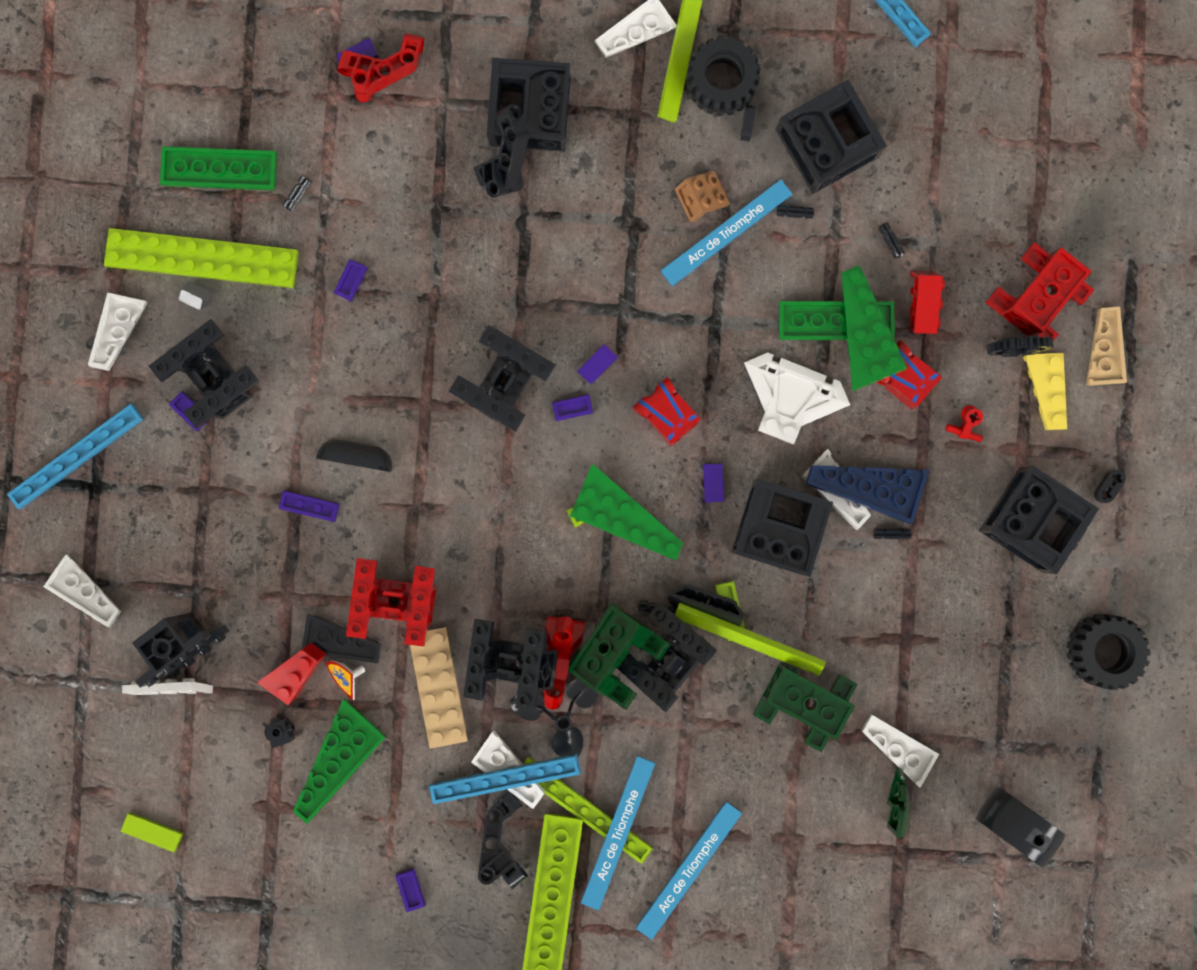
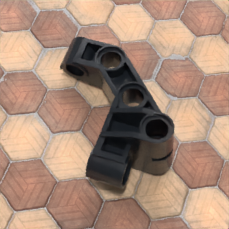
M511 103L496 113V120L502 133L499 154L473 168L480 186H484L487 194L492 198L514 193L523 188V179L520 173L529 139V130L519 106L515 103Z
M510 791L487 811L478 879L482 884L489 885L502 875L509 887L514 889L528 875L501 841L503 821L523 806ZM492 811H497L500 814V819L492 821L489 814ZM493 839L496 841L497 846L494 849L487 848V840ZM488 869L492 871V875H484L483 870Z

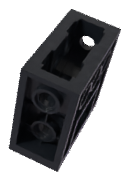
M505 58L492 59L487 137L490 146L500 147L502 133L496 120V113L501 110L502 91L523 93L521 112L529 130L526 149L565 152L571 82L570 63Z
M849 79L780 118L776 127V132L812 194L876 160L887 147ZM843 113L859 139L849 146L845 144L832 119Z
M1035 466L1020 467L979 529V532L1040 572L1058 574L1099 508ZM1055 513L1067 522L1050 547L1039 540L1038 537Z
M761 479L753 480L731 553L811 577L833 502ZM774 495L806 504L799 526L768 516ZM756 537L760 540L758 547L753 545V540ZM775 543L778 545L776 553L772 551V546ZM793 549H795L797 553L794 559H792L791 557V551Z

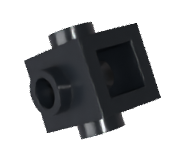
M281 716L270 719L271 723L265 726V737L268 741L270 740L272 748L296 739L294 735L295 727L293 722L289 720V717L283 719Z

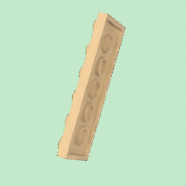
M447 627L428 630L425 646L410 645L429 748L431 749L468 741V735Z

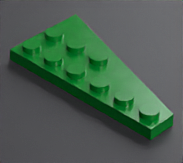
M860 265L841 273L852 392L907 369Z
M593 463L591 464L570 517L676 561L683 542Z
M343 698L340 704V708L335 715L332 726L326 735L308 780L293 810L306 824L314 818L387 737L346 698Z

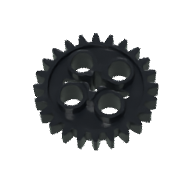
M1037 335L1022 336L1019 339L1018 337L1004 338L1002 341L988 344L987 354L991 356L1001 355V357H1018L1020 354L1022 356L1036 355L1038 352L1054 348L1053 338H1039Z

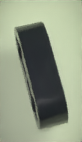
M746 104L740 136L742 141L750 142L756 109L755 105Z
M1119 470L1109 471L1094 492L1095 499L1099 503L1112 502L1126 481L1125 474ZM1117 475L1116 479L1119 481L1112 483L1114 480L1112 476ZM1107 491L1106 495L1108 498H1102L1103 494L1101 492Z

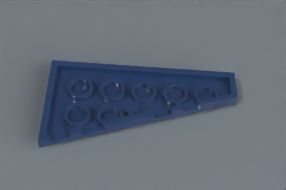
M813 465L810 467L805 484L907 524H913L929 470Z

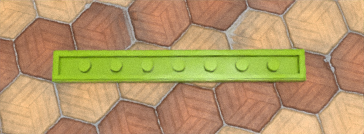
M682 0L657 117L672 123L677 121L703 0Z
M679 603L675 615L686 623L818 676L825 667L826 661L685 604Z
M528 756L526 760L523 762V764L533 763L536 761H534ZM560 779L539 783L546 791L544 794L577 818L583 819L584 823L603 837H606L613 819L610 815ZM629 831L622 850L642 864L653 847L632 831Z

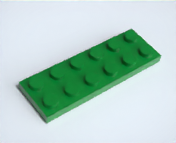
M162 147L161 186L276 191V151Z
M780 301L779 340L847 341L844 301ZM877 301L895 340L894 301Z

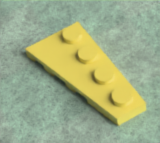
M1064 353L1023 356L1028 366L1029 378H1031L1034 386L1035 397L1037 396L1038 408L1045 430L1067 429Z

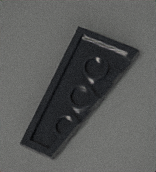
M307 614L302 649L308 644L313 643L329 657L378 664L382 644L369 638L347 637V629L314 615Z

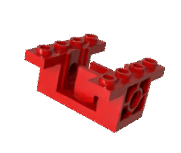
M1034 242L1020 258L1038 272V275L1021 295L1013 298L1001 287H997L985 303L1026 336L1050 337L1054 341L1059 334L1049 324L1069 299H1072L1079 306L1084 304L1094 291L1092 287L1084 282L1092 271L1062 247L1049 254ZM1047 287L1052 290L1050 294L1047 293Z
M357 558L346 636L366 639L369 619L373 617L407 621L404 644L424 647L427 628L433 621L437 586H433L436 568L415 566L413 583L375 578L378 560ZM392 596L400 599L398 606L392 604Z

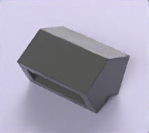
M187 281L181 289L179 300L201 310L206 307L210 299V292Z

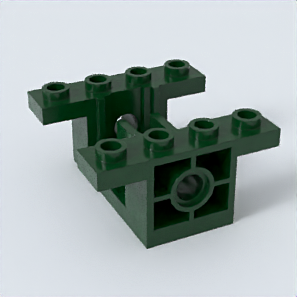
M611 602L590 638L569 664L568 671L596 693L610 698L621 708L627 710L637 696V693L620 681V677L612 673L616 667H620L630 652L628 649L631 645L644 649L660 661L671 644Z
M780 661L752 715L771 724L779 709L805 723L811 728L803 742L822 753L830 737L837 741L855 705L849 702L858 684L839 674L829 692L797 674L800 668ZM809 698L814 700L812 707L805 706V702Z

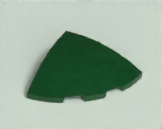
M896 766L887 804L891 807L887 828L896 837L901 838L905 837L908 833L910 797L904 772Z

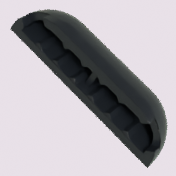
M330 440L319 448L316 459L387 472L392 470V460L389 454L384 449L371 445L343 440Z
M684 585V587L676 590L673 589L668 595L670 604L676 609L679 603H682L737 626L742 624L743 612L733 599L691 585Z

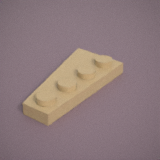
M1120 307L1100 308L1097 312L1086 386L1127 383Z

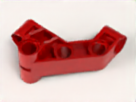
M405 33L401 50L384 60L344 50L342 51L337 71L344 76L351 77L356 99L360 102H368L374 93L416 71L423 52L425 38ZM407 59L413 60L411 62H405V60ZM389 72L387 75H382L381 73Z
M547 616L545 631H548L546 640L548 647L559 650L553 689L544 691L543 698L545 706L551 710L558 709L561 703H563L570 656L582 644L585 622L573 620L566 616L560 618Z

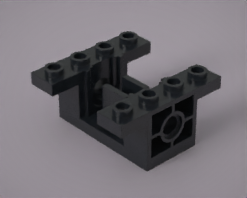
M212 319L208 320L149 365V368L160 382H164L177 371H181L188 375L201 392L203 398L183 412L195 428H199L212 417L226 418L253 397L249 389L260 382L247 365L236 373L233 371L214 345L215 342L225 335ZM211 374L215 376V380L212 382L210 381Z
M488 325L479 343L495 351L498 357L480 387L458 375L448 392L465 401L469 406L516 432L526 415L513 408L515 402L532 374L546 382L556 364ZM503 377L509 378L506 386L500 385V380Z
M659 602L647 617L664 631L663 634L670 638L667 642L671 645L660 661L652 657L651 662L647 665L628 653L620 667L616 668L664 712H667L679 698L675 694L679 687L699 663L705 666L717 650Z
M193 613L162 619L132 642L151 668L135 681L139 688L146 685L151 687L159 681L158 677L161 680L175 678L180 674L179 670L185 666L187 668L195 662V657L199 654L203 656L211 650L210 646L212 644H219L227 638L225 635L230 632L229 629L224 625L209 634Z
M474 619L463 697L480 701L484 700L487 680L500 679L518 683L515 708L535 712L537 710L539 691L551 690L554 686L559 650L545 648L548 631L526 628L524 643L493 638L494 621ZM516 660L519 661V666H518V667H517V665H516Z

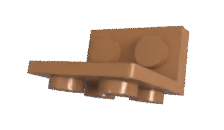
M714 171L686 178L675 188L690 223L697 221L707 212L730 205Z

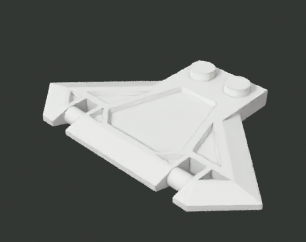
M768 352L744 362L765 411L758 431L793 445L801 426L850 405L841 382L836 379L833 380L832 384L825 382L826 375L783 358L777 363L772 361L774 355ZM769 368H772V369H774V370H776V371H775V373L773 374V373L768 372V369H769ZM821 390H827L828 394L825 395L821 393Z

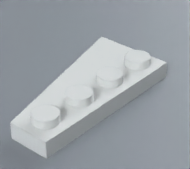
M648 0L597 38L595 44L605 58L672 31L676 29L677 25L659 0Z
M107 293L88 366L110 371L147 306V301Z
M829 449L825 450L811 465L839 467L838 463H835L831 457L832 454ZM810 467L801 476L805 481L807 479ZM813 488L823 499L832 501V507L856 530L871 516L866 507Z
M68 554L64 556L43 586L111 628L122 612Z
M184 678L182 682H177L178 680L167 679L165 683L158 681L151 687L146 685L139 688L135 681H132L131 685L122 686V693L130 695H158L159 693L196 694V691L213 693V686L197 683L192 678Z
M870 714L861 731L920 788L939 754Z
M495 730L490 734L471 762L483 772L523 765ZM539 783L507 789L532 809H534L546 792Z

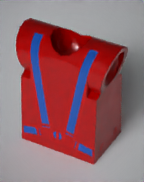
M899 340L896 345L907 369L876 383L885 386L888 391L912 410L918 407L942 377L917 356L913 355L909 347Z
M668 376L656 386L653 395L643 397L631 407L636 413L648 420L670 447L699 424L701 420L676 392Z

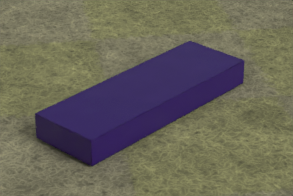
M283 490L278 509L336 522L340 504Z

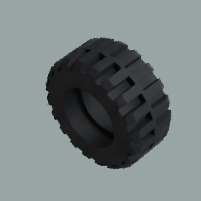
M717 36V40L713 38L707 39L706 45L701 43L697 51L693 52L686 75L688 93H691L690 98L692 101H697V107L701 110L706 108L707 113L711 115L712 112H717V116H723L724 112L732 115L735 110L739 112L744 109L746 104L751 102L760 81L759 74L761 68L760 64H757L759 60L757 55H752L753 49L750 45L744 46L745 42L743 40L735 41L733 36H729L728 39H724V36ZM716 63L730 64L738 71L741 77L740 83L729 90L717 89L706 79V69Z
M1095 614L1093 617H1086L1083 619L1084 623H1078L1075 626L1077 630L1075 632L1071 631L1069 635L1072 638L1071 643L1067 642V648L1070 649V653H1067V658L1072 660L1070 666L1072 670L1077 671L1076 675L1080 679H1084L1086 683L1103 689L1118 690V688H1128V683L1135 684L1138 682V676L1143 677L1145 674L1143 669L1145 666L1148 667L1150 661H1147V656L1151 655V650L1147 649V645H1149L1148 638L1143 637L1144 631L1141 628H1137L1135 622L1121 616ZM1111 633L1118 638L1121 644V656L1113 667L1105 670L1097 664L1094 652L1099 639Z

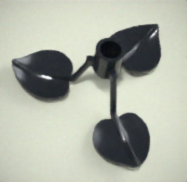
M578 678L572 680L566 689L567 696L573 699L570 702L568 711H561L556 715L542 707L544 700L540 692L535 712L515 708L517 695L510 699L512 709L524 720H537L541 714L540 710L544 711L552 720H555L556 727L560 731L552 739L554 752L560 757L577 753L579 758L584 740L578 728H570V715L573 704L576 703L580 708H589L595 704L599 693L593 691Z

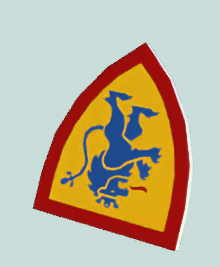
M334 660L325 662L336 684L354 701V678L365 672L364 667L360 665L356 669L351 670L343 662L340 663Z

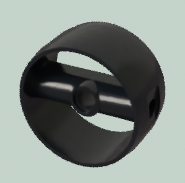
M997 787L990 794L975 818L1042 868L1052 859L1066 836L1058 828L1000 787Z

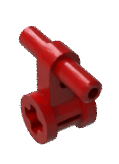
M967 405L961 410V418L963 419L961 427L947 424L945 430L957 434L959 438L965 440L968 438L981 442L983 435L971 432L973 426H977L982 422L983 413L975 406Z

